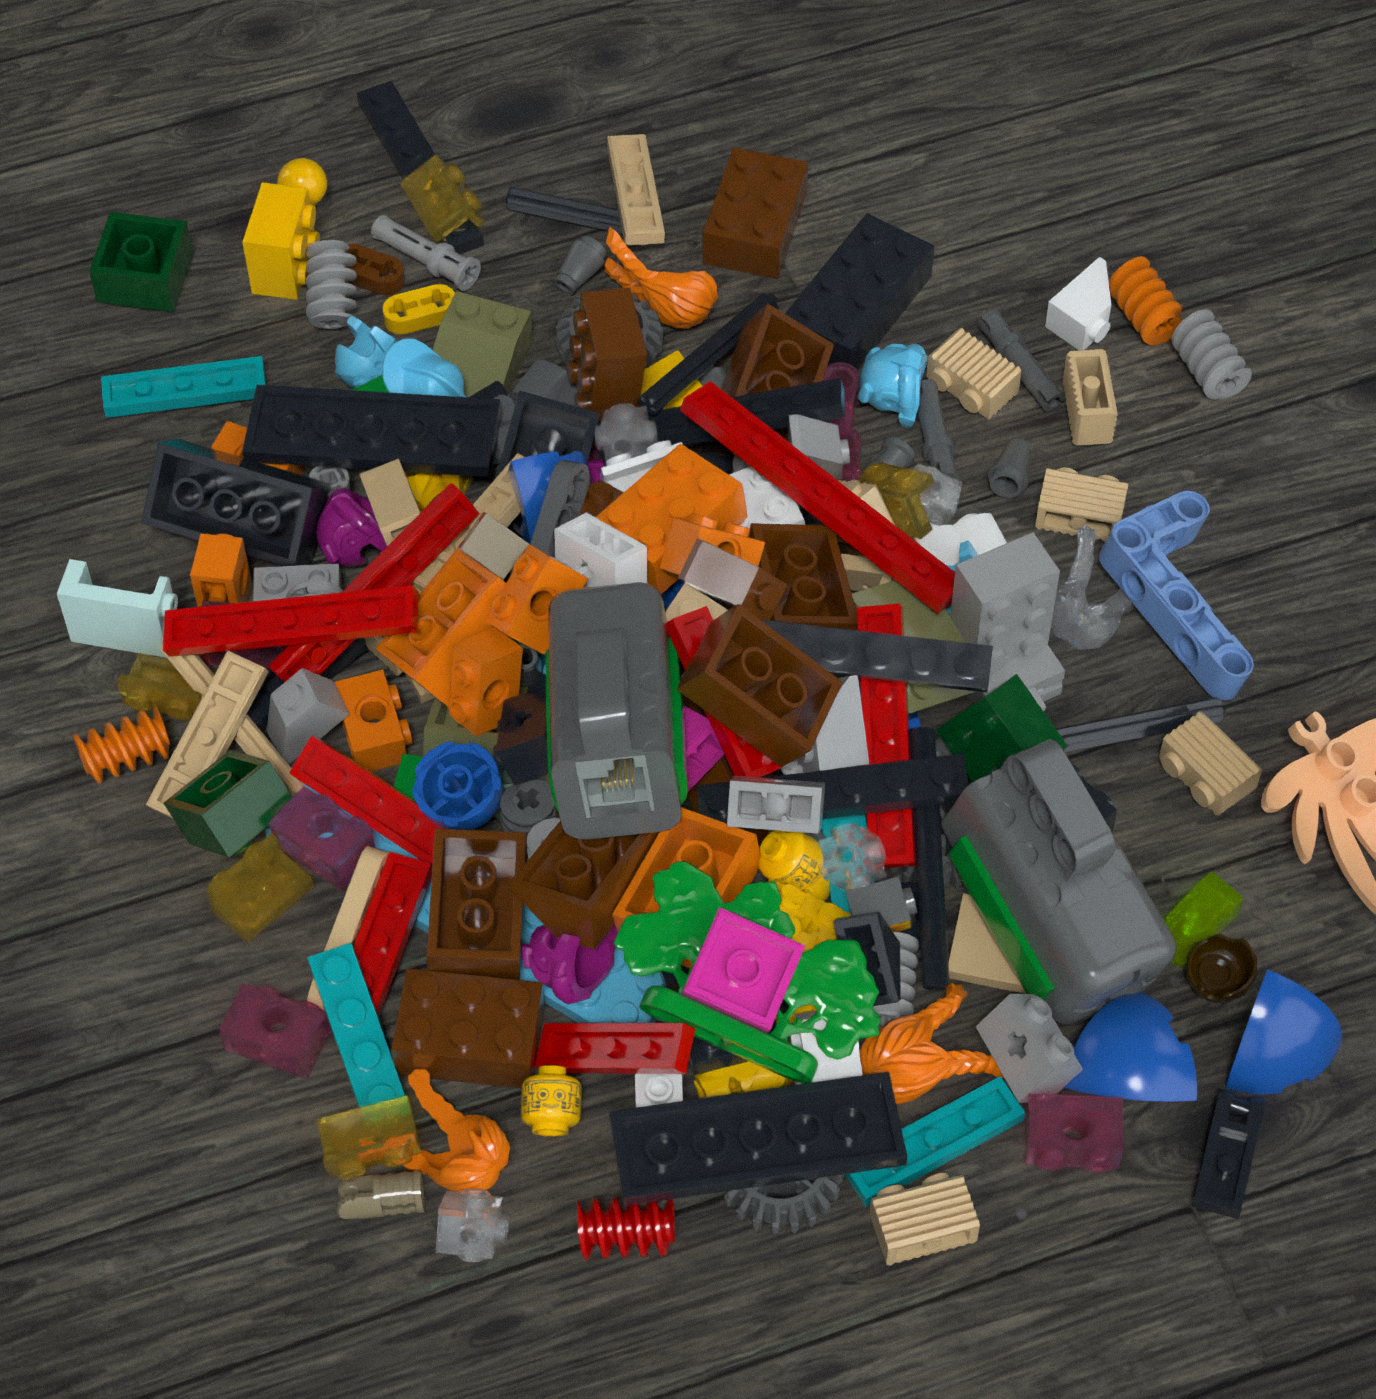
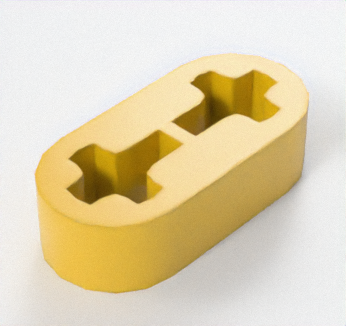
M437 284L391 296L384 302L382 307L384 324L389 331L395 334H407L438 326L441 324L455 292L447 285ZM435 302H441L443 306L437 307ZM397 312H403L405 316L399 317Z

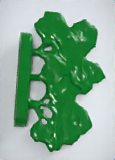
M675 862L670 865L669 869L660 870L652 877L654 882V899L660 906L659 911L626 916L615 938L614 945L616 948L624 951V961L628 965L631 974L643 977L661 971L674 974L680 986L678 993L662 986L647 988L639 1005L643 1012L663 1023H685L695 1028L694 1037L795 1082L803 1084L812 1083L818 1068V1060L809 1052L788 1043L789 1036L798 1033H813L816 1037L817 1046L827 1057L839 1060L851 1055L859 1039L879 1035L878 1026L881 1019L873 1009L879 991L875 985L874 977L866 970L867 960L859 943L855 940H826L815 945L813 949L802 953L783 998L789 1005V1008L785 1014L779 1008L777 1012L778 1023L770 1034L681 994L719 907L792 939L795 927L789 915L781 911L779 907L782 899L776 881L744 885L741 893L736 896L734 901L724 903L714 887L711 876L687 862ZM687 958L692 962L688 975L681 970V964ZM809 1004L814 1005L817 1009V1013L804 1023H802V1019L797 1017L794 1023L789 1021L794 1011L799 1007ZM822 1019L826 1022V1026L822 1031L813 1028L814 1024Z

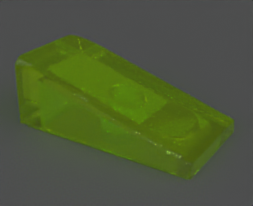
M1212 871L1201 879L1164 918L1176 941V952L1172 962L1178 968H1181L1186 963L1187 957L1195 944L1218 934L1240 914L1244 901L1243 897Z

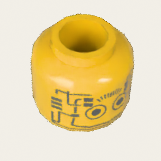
M773 830L762 841L759 848L761 853L759 870L767 879L783 885L791 884L803 891L816 883L823 872L825 855L822 846L816 839L804 832Z
M541 1066L539 1067L538 1074L527 1077L524 1080L521 1089L520 1116L526 1125L532 1127L533 1134L540 1136H565L569 1134V1128L576 1126L580 1122L582 1085L576 1078L566 1075L565 1067Z

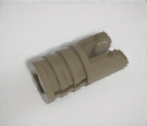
M414 1170L413 1172L404 1171L396 1174L387 1173L386 1175L356 1176L341 1179L338 1183V1194L342 1197L337 1207L339 1218L349 1220L425 1212V1194L421 1170Z

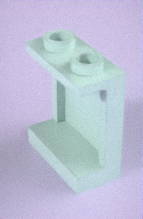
M69 559L57 591V596L71 642L167 658L161 651L165 610L177 609L178 597L172 591L169 577H159L153 594L96 586L92 584L87 563Z

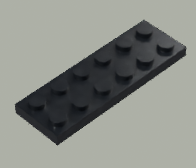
M257 384L242 454L246 459L262 463L374 469L399 459L404 472L490 477L502 407L500 399Z
M889 1072L609 1111L624 1206L906 1166L908 1157Z

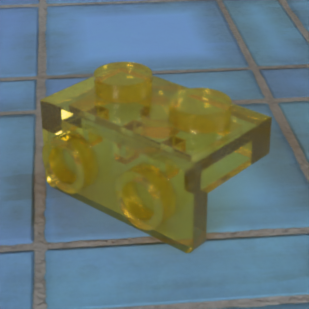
M434 155L402 180L400 184L430 236L439 242L468 219L477 227L482 226L485 221L478 211L482 208V204L469 188L465 190L462 185L467 181L462 171L454 162L447 165L438 155Z
M880 462L867 467L863 475L857 479L861 484L871 483L873 485L876 483L895 525L908 536L922 539L933 530L919 497L923 491L935 482L932 474Z
M138 653L129 675L120 674L117 681L123 704H127L138 711H154V705H156L159 712L168 714L172 718L181 721L191 719L202 700V694L192 689L168 659Z
M270 834L262 842L252 844L246 850L243 858L229 870L219 872L212 879L206 892L211 911L248 943L314 886L312 878L282 852L279 839L275 835Z
M408 1095L316 1119L324 1157H322L323 1164L330 1177L338 1175V1178L342 1180L356 1178L365 1174L368 1167L383 1163L385 1167L402 1166L411 1162L412 1156L422 1153Z

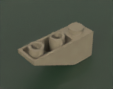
M483 512L458 548L504 580L508 573L512 574L515 562L523 555L529 543L489 514Z

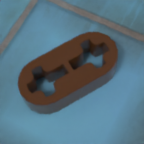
M349 244L350 249L346 253L356 256L358 263L346 268L356 271L357 278L345 283L386 296L398 293L404 287V269L399 259L361 245Z

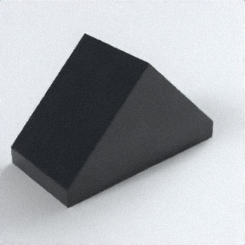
M880 912L834 919L833 925L837 940L857 941L867 960L866 970L874 977L875 985L879 991L874 1006L899 1002L901 1000L900 942Z

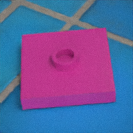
M719 907L681 994L768 1033L805 945Z

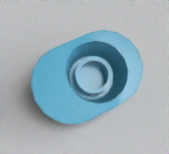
M401 339L393 343L386 352L382 364V375L389 393L467 397L463 394L464 379L459 368L450 361L443 359L424 343L416 339Z

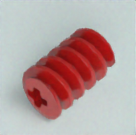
M611 1197L607 1211H603L598 1199L592 1198L587 1212L583 1211L578 1200L579 1249L584 1260L591 1258L595 1245H598L603 1259L610 1257L613 1245L618 1246L622 1258H628L632 1244L637 1245L641 1257H647L652 1243L656 1244L660 1256L666 1257L670 1243H675L673 1199L666 1200L664 1209H660L656 1201L647 1203L645 1210H641L639 1204L628 1205L626 1210L622 1211L617 1198Z

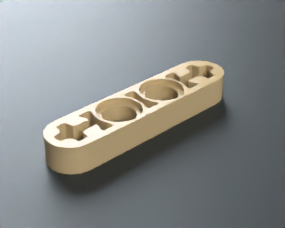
M370 846L363 850L324 951L348 943L354 946L389 852ZM313 978L307 998L308 1009L326 1014Z

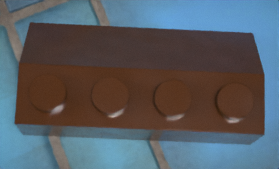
M560 820L512 879L510 888L555 937L560 938L562 934L578 936L580 938L579 945L595 950L614 926L615 922L612 914L659 832L597 839H577L565 833Z

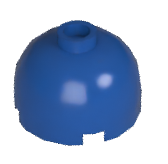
M454 741L442 743L428 751L417 764L414 772L416 775L414 788L412 787L413 797L423 815L441 829L475 830L489 822L499 810L500 799L504 793L502 773L490 752L477 743L468 742L470 745H456Z

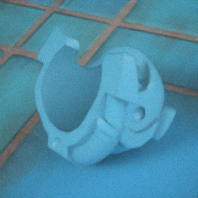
M350 315L346 323L355 340L348 348L341 344L337 345L335 353L336 369L334 372L338 379L355 389L382 375V364L385 354L392 344L397 341L375 325L370 328L359 319Z
M891 344L882 350L879 347L871 349L865 358V364L861 370L858 399L862 403L868 402L880 411L892 410L898 412L901 426L911 429L920 405L921 380L929 358L925 354L924 349L918 344H910L908 346Z

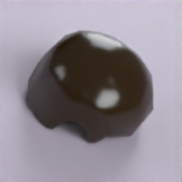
M1215 934L1195 944L1186 960L1187 981L1199 997L1210 1002L1226 1004L1246 995L1256 980L1257 956L1249 943L1243 938L1234 939L1223 934Z

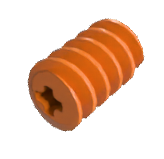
M1135 257L1127 261L1111 275L1108 281L1110 294L1116 299L1118 306L1124 311L1127 319L1132 322L1135 330L1140 333L1142 340L1146 344L1151 346L1167 342L1172 338L1176 327L1183 320L1179 317L1182 307L1179 302L1174 301L1172 292L1165 290V282L1158 279L1157 271L1154 268H1150V262L1146 257Z
M154 705V719L152 720L145 711L140 710L137 713V725H134L127 716L121 717L120 731H117L110 722L105 723L104 737H101L95 729H88L87 743H84L77 734H73V739L87 775L90 774L98 784L103 783V769L106 768L115 778L120 777V763L122 762L131 772L136 771V757L140 756L148 766L153 765V751L157 750L165 760L169 759L170 742L156 705Z

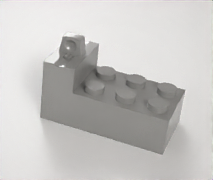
M1034 532L956 564L950 617L966 643L993 646L988 692L1017 674L1044 711L1046 709L1044 701L1062 693V680L1065 675V669L1048 646L1060 570ZM976 691L967 694V697L973 703L987 693Z

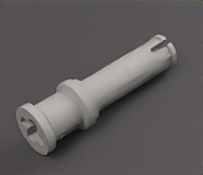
M385 215L379 216L373 223L371 228L373 238L425 264L431 275L435 277L443 276L454 282V286L457 289L466 291L478 279L481 269L480 261L474 257L466 258L455 252L452 245L448 243L436 244L396 223Z

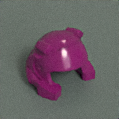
M345 487L331 492L318 520L316 534L319 548L329 564H339V566L344 567L367 564V559L362 550L364 546L372 544L382 551L387 547L368 498L349 491Z
M543 924L533 931L529 944L523 943L521 945L524 967L531 968L535 979L551 988L554 995L565 1004H573L590 999L592 992L602 983L614 966V949L616 948L614 941L618 934L616 925L614 924L598 947L593 950L579 945L580 938L578 936L562 934L560 938L555 937Z

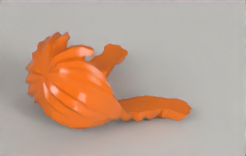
M609 226L606 243L612 253L616 254L617 260L623 264L621 266L611 258H607L604 264V272L611 279H615L622 288H630L631 293H635L640 301L648 300L651 310L657 311L659 321L669 327L689 329L707 319L708 314L711 313V309H713V305L718 299L717 284L713 277L706 271L673 273L647 270L643 263L626 246L616 230Z
M949 984L946 987V996L944 998L938 999L917 1014L892 1019L879 1028L878 1036L867 1038L859 1051L863 1076L889 1072L896 1104L906 1103L919 1098L930 1091L941 1080L947 1079L954 1074L964 1075L968 1072L973 1074L984 1072L995 1077L1000 1076L1004 1078L992 1055L987 1056L978 1051L972 1052L964 1049L947 1052L931 1042L933 1031L938 1029L940 1024L946 1022L947 1019L952 1018L960 1004L967 997L968 992L964 991L962 984Z
M415 1069L408 1076L409 1085L415 1091L423 1110L427 1111L437 1121L440 1129L448 1134L447 1140L450 1151L433 1155L428 1151L398 1143L377 1144L371 1140L361 1141L360 1146L355 1150L360 1160L365 1162L386 1161L394 1166L402 1165L409 1171L421 1170L422 1175H428L429 1178L442 1188L457 1194L476 1195L494 1186L498 1176L501 1175V1171L508 1164L510 1145L504 1132L495 1121L482 1115L464 1116L461 1112L454 1110L453 1105L446 1102L443 1096L433 1091L428 1071L425 1069Z

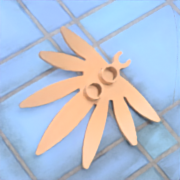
M1315 711L1305 719L1311 732L1307 731L1300 721L1295 722L1288 729L1292 740L1298 745L1304 746L1309 755L1290 763L1269 781L1262 794L1261 807L1267 813L1277 812L1289 804L1297 793L1299 794L1292 815V837L1299 859L1302 863L1306 864L1311 860L1315 846L1320 806L1323 812L1328 840L1340 869L1359 898L1376 915V881L1353 835L1354 833L1366 851L1376 861V718L1356 726L1338 738L1330 740L1326 734L1324 718Z

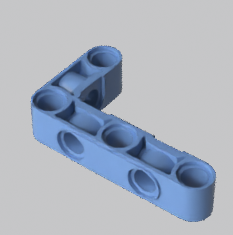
M1183 491L1154 505L1147 506L1141 511L1114 524L1101 548L1099 561L1205 691L1212 697L1227 701L1233 699L1238 694L1254 667L1253 659L1235 635H1231L1214 615L1213 609L1184 574L1178 572L1166 557L1168 554L1194 541L1210 512L1209 504L1202 495L1194 491Z

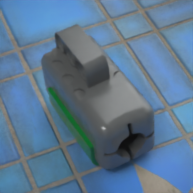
M632 582L569 589L558 593L551 600L548 608L549 651H546L548 777L553 802L560 814L562 827L565 833L573 838L597 839L662 832L675 827L681 820V804L687 798L688 792L683 694L677 690L682 679L680 658L666 630L665 623L667 621L662 596L656 587L648 583Z
M1049 739L1012 754L1006 759L999 770L974 781L963 790L941 823V829L953 848L948 857L1026 994H1034L1042 998L1050 1006L1055 1022L1068 1026L1078 1024L1093 1017L1106 1004L1122 995L1143 993L1172 962L1176 952V941L1063 748L1056 741Z

